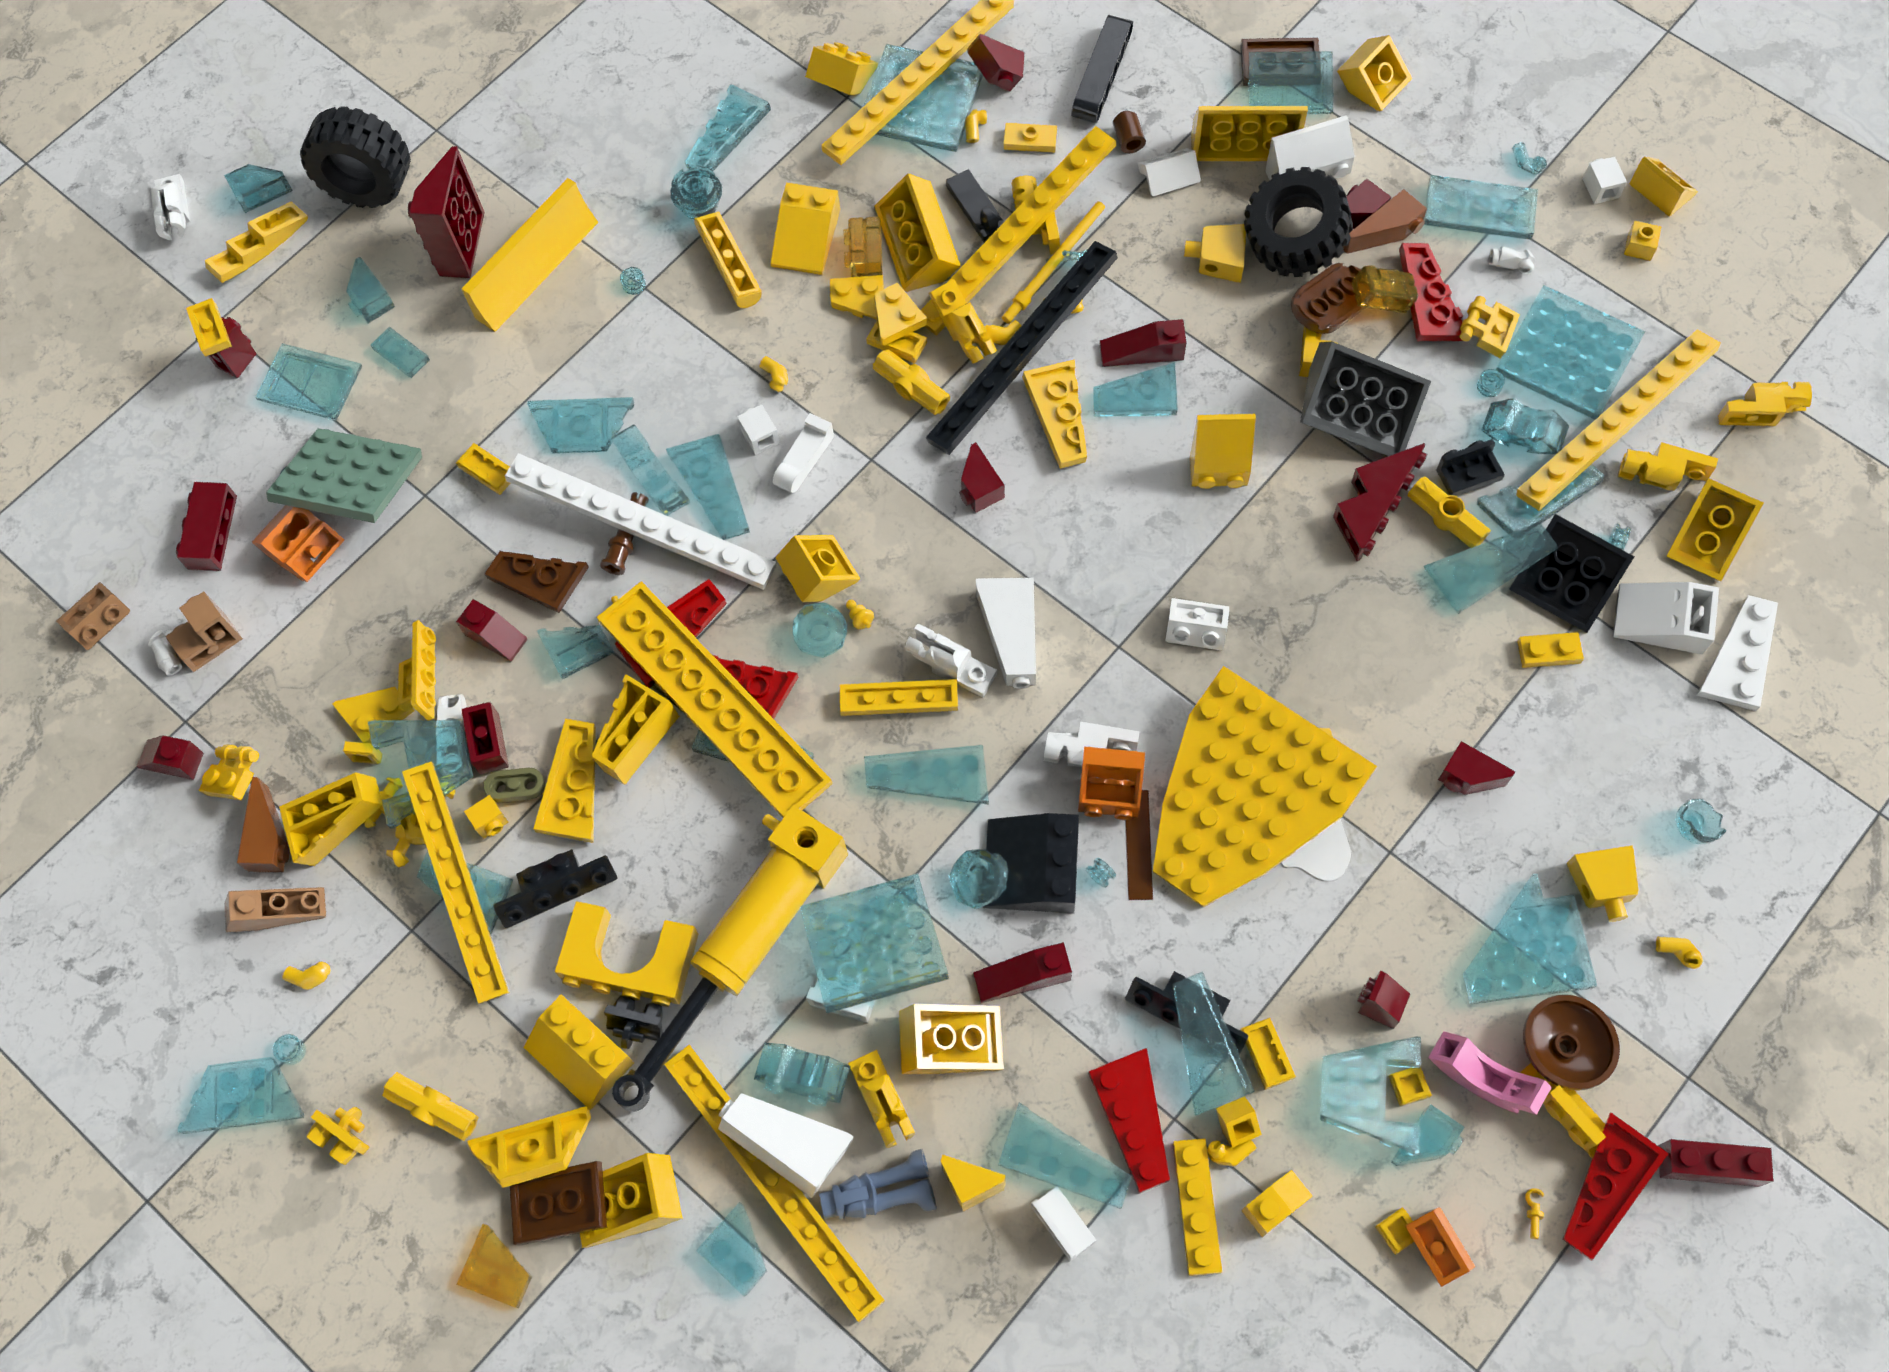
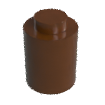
M1132 111L1120 112L1114 118L1112 124L1121 151L1128 154L1135 153L1146 144L1138 116Z

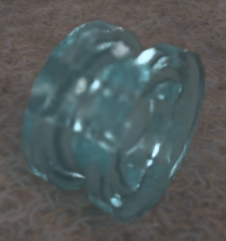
M630 267L623 270L620 274V281L626 293L636 295L645 289L646 282L640 269Z
M1487 369L1482 372L1477 382V389L1485 397H1496L1500 394L1505 384V377L1496 369ZM1488 380L1490 383L1496 382L1495 387L1493 384H1486V381Z
M1616 523L1608 542L1624 550L1630 536L1631 527L1621 528L1620 524Z
M1095 858L1093 861L1094 866H1088L1086 871L1097 884L1106 888L1109 885L1108 880L1115 879L1116 873L1105 861Z
M292 1034L282 1035L273 1046L275 1058L287 1065L299 1063L306 1053L304 1042ZM288 1043L295 1046L294 1052H289L290 1056L283 1053L285 1046L289 1048Z

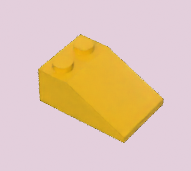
M786 182L779 208L770 263L771 267L823 275L840 213L838 190Z
M1255 414L1197 415L1190 452L1191 487L1210 489L1214 486H1228L1229 488L1248 486L1252 466Z
M1708 478L1666 557L1721 582L1764 502Z
M913 1004L899 1010L902 1074H945L1004 1069L1000 1006Z
M645 1153L603 1171L607 1228L580 1233L582 1248H589L654 1230L683 1219L670 1155Z

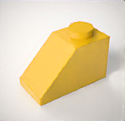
M1291 1170L1247 1204L1241 1211L1263 1238L1313 1196Z

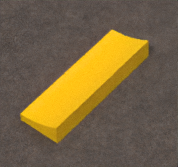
M567 178L463 286V294L475 319L494 332L501 327L598 224L597 219L581 196L576 182Z

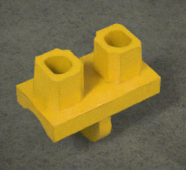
M341 1107L338 1108L334 1115L340 1119L339 1123L327 1114L316 1110L311 1116L316 1122L306 1137L321 1148L326 1145L333 1135L340 1139L329 1153L335 1160L346 1165L357 1152L364 1155L370 1148L349 1132L354 1129L357 1133H361L365 1128V1125L359 1121L362 1116V1111L359 1108L353 1107L348 1111Z

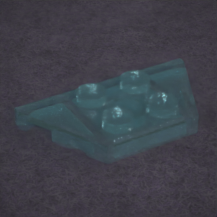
M633 397L528 401L527 405L552 453L607 452L613 443V437L624 424L623 419L628 410L634 408Z
M268 1057L208 1065L201 1079V1086L195 1091L190 1102L193 1105L184 1123L180 1122L178 1126V1133L188 1134L304 1118V1112L274 1058Z

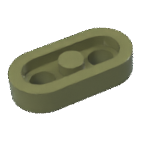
M530 767L495 771L488 775L484 781L485 793L487 796L490 795L497 803L535 799L543 793L546 786L542 774L537 769ZM535 782V786L532 789H526L528 783ZM506 785L503 792H497L499 786Z

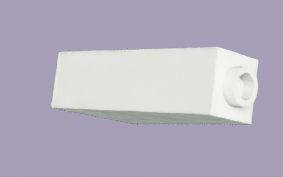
M1034 578L976 579V597L1006 686L1024 689L1030 685H1036Z
M742 1093L735 1102L730 1099L719 1113V1116L722 1118L718 1128L720 1131L811 1198L842 1158L854 1138L847 1132Z

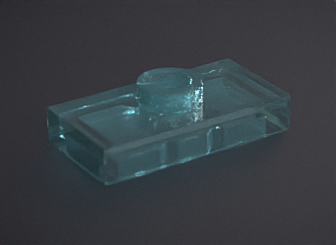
M388 327L371 344L374 351L410 378L430 361L427 354L391 327Z

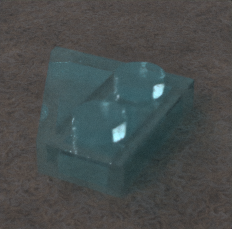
M600 625L586 626L584 628L563 627L561 631H547L546 628L537 630L562 679L614 653Z
M739 1202L696 1251L745 1297L766 1274L767 1268L745 1206Z

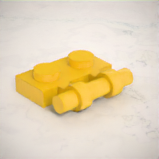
M1476 296L1475 300L1468 307V317L1463 320L1460 327V338L1463 341H1470L1472 335H1475L1479 338L1476 346L1501 358L1507 351L1520 314L1497 301L1492 307L1485 305L1486 299L1483 296ZM1481 318L1485 320V324L1480 323L1478 319Z
M226 744L222 747H217L215 755L221 760L218 765L211 764L204 773L202 784L198 791L207 796L242 800L254 775L253 772L249 771L252 762H256L259 759V753L248 746L237 747Z

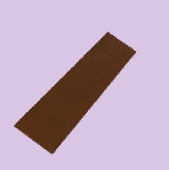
M1142 790L1138 818L1132 817L1131 820H1126L1129 900H1153L1149 791Z

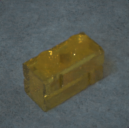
M850 218L848 220V229H843L844 246L849 245V251L844 252L845 268H850L851 277L883 275L880 218Z
M1373 265L1363 266L1351 283L1353 291L1356 293L1357 306L1407 313L1419 296L1417 288L1414 286L1413 274L1400 272L1397 269H1381Z

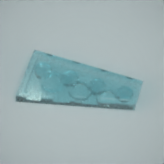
M730 84L727 89L728 95L726 99L720 101L717 106V114L705 126L707 131L703 137L698 138L686 158L685 165L687 169L692 172H698L700 176L707 179L771 110L768 101Z
M1537 523L1424 566V569L1457 614H1459L1556 550L1558 545L1542 524Z
M1203 971L1173 983L1195 1116L1255 1092Z

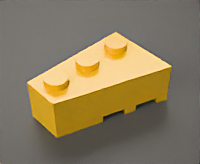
M627 674L623 678L622 682L624 685L619 698H615L612 705L614 710L610 720L604 724L592 754L593 759L605 773L624 785L680 717L669 700Z
M355 772L279 806L293 863L309 866L317 865L383 806L375 777Z

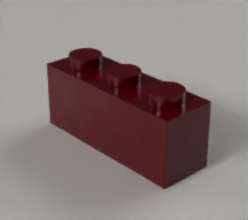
M194 482L192 492L188 495L187 515L182 521V537L176 547L177 558L188 570L221 571L237 499V495L227 483Z
M1670 1139L1658 1145L1669 1153L1659 1166L1660 1178L1755 1187L1774 1182L1772 1148Z

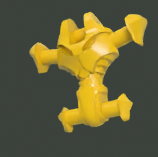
M388 777L386 779L388 784L383 791H380L383 806L364 822L366 828L376 826L375 822L381 813L387 819H395V837L399 840L394 850H386V855L391 857L396 867L400 868L409 863V859L405 855L410 844L420 845L425 844L412 801L403 803L402 799L393 797L398 789L403 787L401 779ZM440 783L444 797L447 796L453 799L456 792L454 784Z

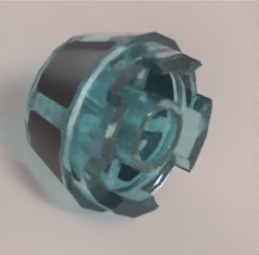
M696 165L697 169H690L685 172L681 169L674 176L671 183L670 193L674 205L690 219L715 213L722 196L721 182L712 170L704 166Z

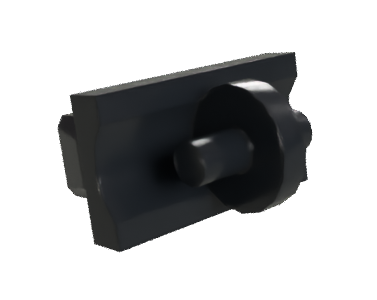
M620 995L613 1006H606L604 1015L607 1016L606 1029L613 1030L612 1036L622 1038L621 1047L625 1049H630L633 1041L643 1043L645 1038L658 1041L663 1034V1011L661 1005L650 1002L646 1004L643 1013L634 1011L635 1001L630 997Z

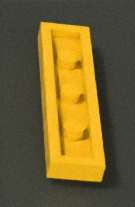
M957 679L840 684L841 716L958 711Z
M1206 1138L1173 1141L1188 1276L1222 1273Z

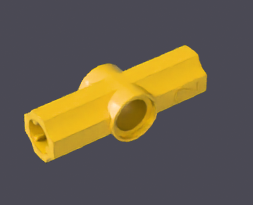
M889 349L882 350L877 355L873 363V370L891 382L899 395L909 401L914 399L934 415L941 414L950 401V395L933 383L920 366L914 363L909 365Z
M1425 476L1421 477L1408 492L1407 496L1433 517L1437 528L1452 532L1472 550L1480 546L1491 532L1487 526L1465 509L1461 498L1447 495ZM1444 511H1450L1453 515H1448Z
M398 1072L390 1077L384 1086L382 1096L388 1101L410 1111V1115L432 1127L437 1126L463 1141L471 1136L477 1126L479 1117L473 1112L451 1102L449 1097L427 1085L424 1087Z

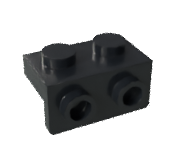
M1493 439L1485 442L1482 440L1470 444L1468 448L1459 451L1453 449L1441 457L1436 471L1449 495L1459 496L1503 480L1505 474L1492 452L1496 445Z

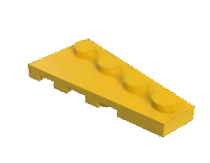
M1075 359L1023 371L1022 375L1026 389L1060 469L1085 463L1087 459L1084 427L1081 422V404L1078 399V382L1075 376Z

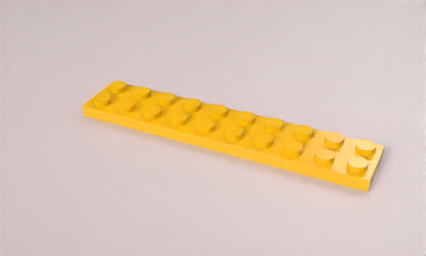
M642 581L596 617L610 635L782 818H784L792 805L801 810L805 809L833 784L830 777Z

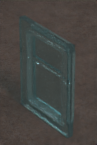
M1333 51L1249 52V106H1308L1307 114H1332L1334 96Z
M282 343L255 398L262 402L337 421L362 365L361 363Z

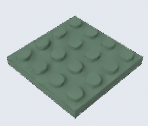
M317 428L267 490L268 502L375 523L422 459L421 448Z

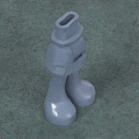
M923 1149L913 1151L907 1161L900 1165L870 1174L865 1172L859 1177L854 1175L841 1183L839 1187L832 1185L833 1190L819 1193L824 1218L828 1219L839 1216V1219H844L845 1215L852 1218H865L866 1215H876L877 1212L911 1203L918 1204L924 1211L936 1210L935 1196L929 1179L878 1194L876 1190L877 1188L905 1180L928 1178L929 1171Z

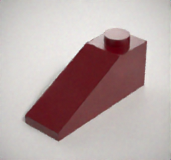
M1184 320L1155 321L1100 340L1102 367L1184 360L1187 344Z
M1062 942L1031 950L975 971L973 974L980 1002L985 1003L1071 981L1072 969L1065 944Z

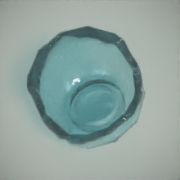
M1703 799L1687 800L1676 813V825L1681 836L1693 844H1709L1720 839L1726 833V829L1721 828L1723 815L1715 811L1712 805Z

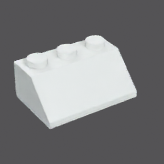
M1347 115L1273 137L1265 170L1269 180L1272 179L1271 175L1279 172V175L1286 172V169L1293 167L1295 170H1300L1301 167H1310L1312 172L1315 169L1325 171L1326 177L1332 175L1334 178H1342L1350 174L1355 155Z

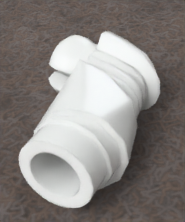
M1501 246L1497 249H1491L1489 252L1488 260L1490 265L1512 270L1518 268L1522 274H1529L1534 269L1535 258L1529 250L1518 252L1512 248Z
M158 630L150 637L148 647L153 648L159 669H162L166 675L176 674L182 669V665L172 645L165 637L172 630H166L165 632Z

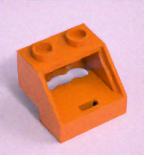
M285 505L252 543L278 565L300 580L308 582L345 539L326 522L319 520L309 510ZM322 551L321 555H320L314 562L310 559V558H316V557L319 555V553Z
M1084 746L1078 812H1084V815L1089 817H1101L1102 814L1114 815L1119 820H1131L1132 817L1138 818L1145 752Z

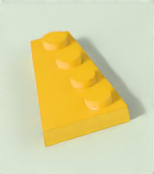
M565 718L533 829L536 833L593 843L595 760L592 754L596 744V727L594 723Z

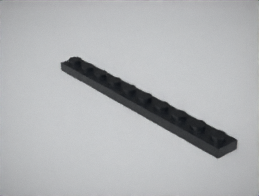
M1097 241L1092 243L926 436L929 444L948 455L953 452L1117 260L1118 257L1115 250Z

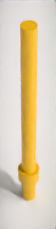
M1097 201L1026 288L1015 295L1012 299V305L1001 317L1004 322L1010 324L1021 310L1027 308L1032 301L1031 297L1103 212L1105 205L1102 202Z

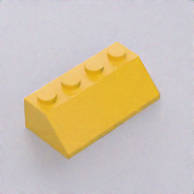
M908 173L874 205L903 290L906 292L944 282L961 267L931 181Z

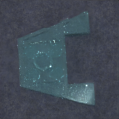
M372 720L368 722L371 743L376 750L404 742L409 769L432 761L444 796L473 778L464 729L459 720ZM409 792L382 800L386 824L390 829L400 825V821L411 813L415 815Z
M1415 1036L1323 1056L1320 1120L1357 1135L1363 1133L1378 1139L1379 1143L1389 1147L1394 1145L1407 1150L1409 1155L1419 1157L1420 1124L1386 1121L1385 1098L1386 1066L1420 1068L1421 1037Z

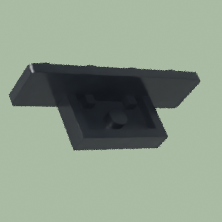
M573 849L516 873L521 892L495 903L493 907L504 928H509L617 880L618 877L608 856L604 855L579 866L577 857Z
M1175 971L1164 990L1139 977H1135L1125 997V1000L1234 1058L1239 1057L1249 1037L1248 1034L1221 1021L1231 1000Z

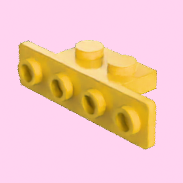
M417 620L412 624V657L399 663L398 706L404 712L414 708L425 719L430 721L434 719V706L436 705V636L431 628L425 627Z
M1530 1063L1519 1073L1543 1079L1551 1086L1543 1102L1547 1112L1555 1120L1559 1121L1568 1131L1571 1139L1593 1158L1597 1145L1606 1137L1602 1133L1605 1123L1575 1090L1564 1089L1560 1085L1552 1084L1542 1077Z

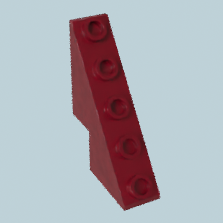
M1425 443L1355 469L1351 483L1358 496L1337 503L1333 518L1356 561L1361 560L1363 555L1367 557L1370 555L1376 544V541L1372 540L1376 532L1379 534L1383 533L1389 522V519L1386 518L1389 510L1393 513L1396 511L1402 500V497L1398 495L1402 489L1406 491L1409 489L1415 475L1411 474L1414 468L1420 469L1428 455L1423 452Z

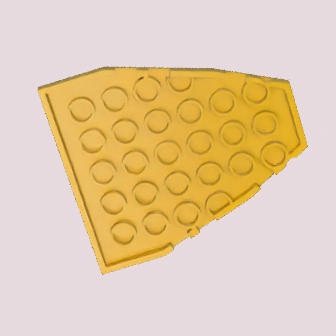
M1223 666L1189 714L1162 804L1153 873L1202 907H1206L1222 896L1228 895L1252 880L1264 876L1294 854L1300 847L1317 837L1319 833L1339 821L1374 773L1377 766Z

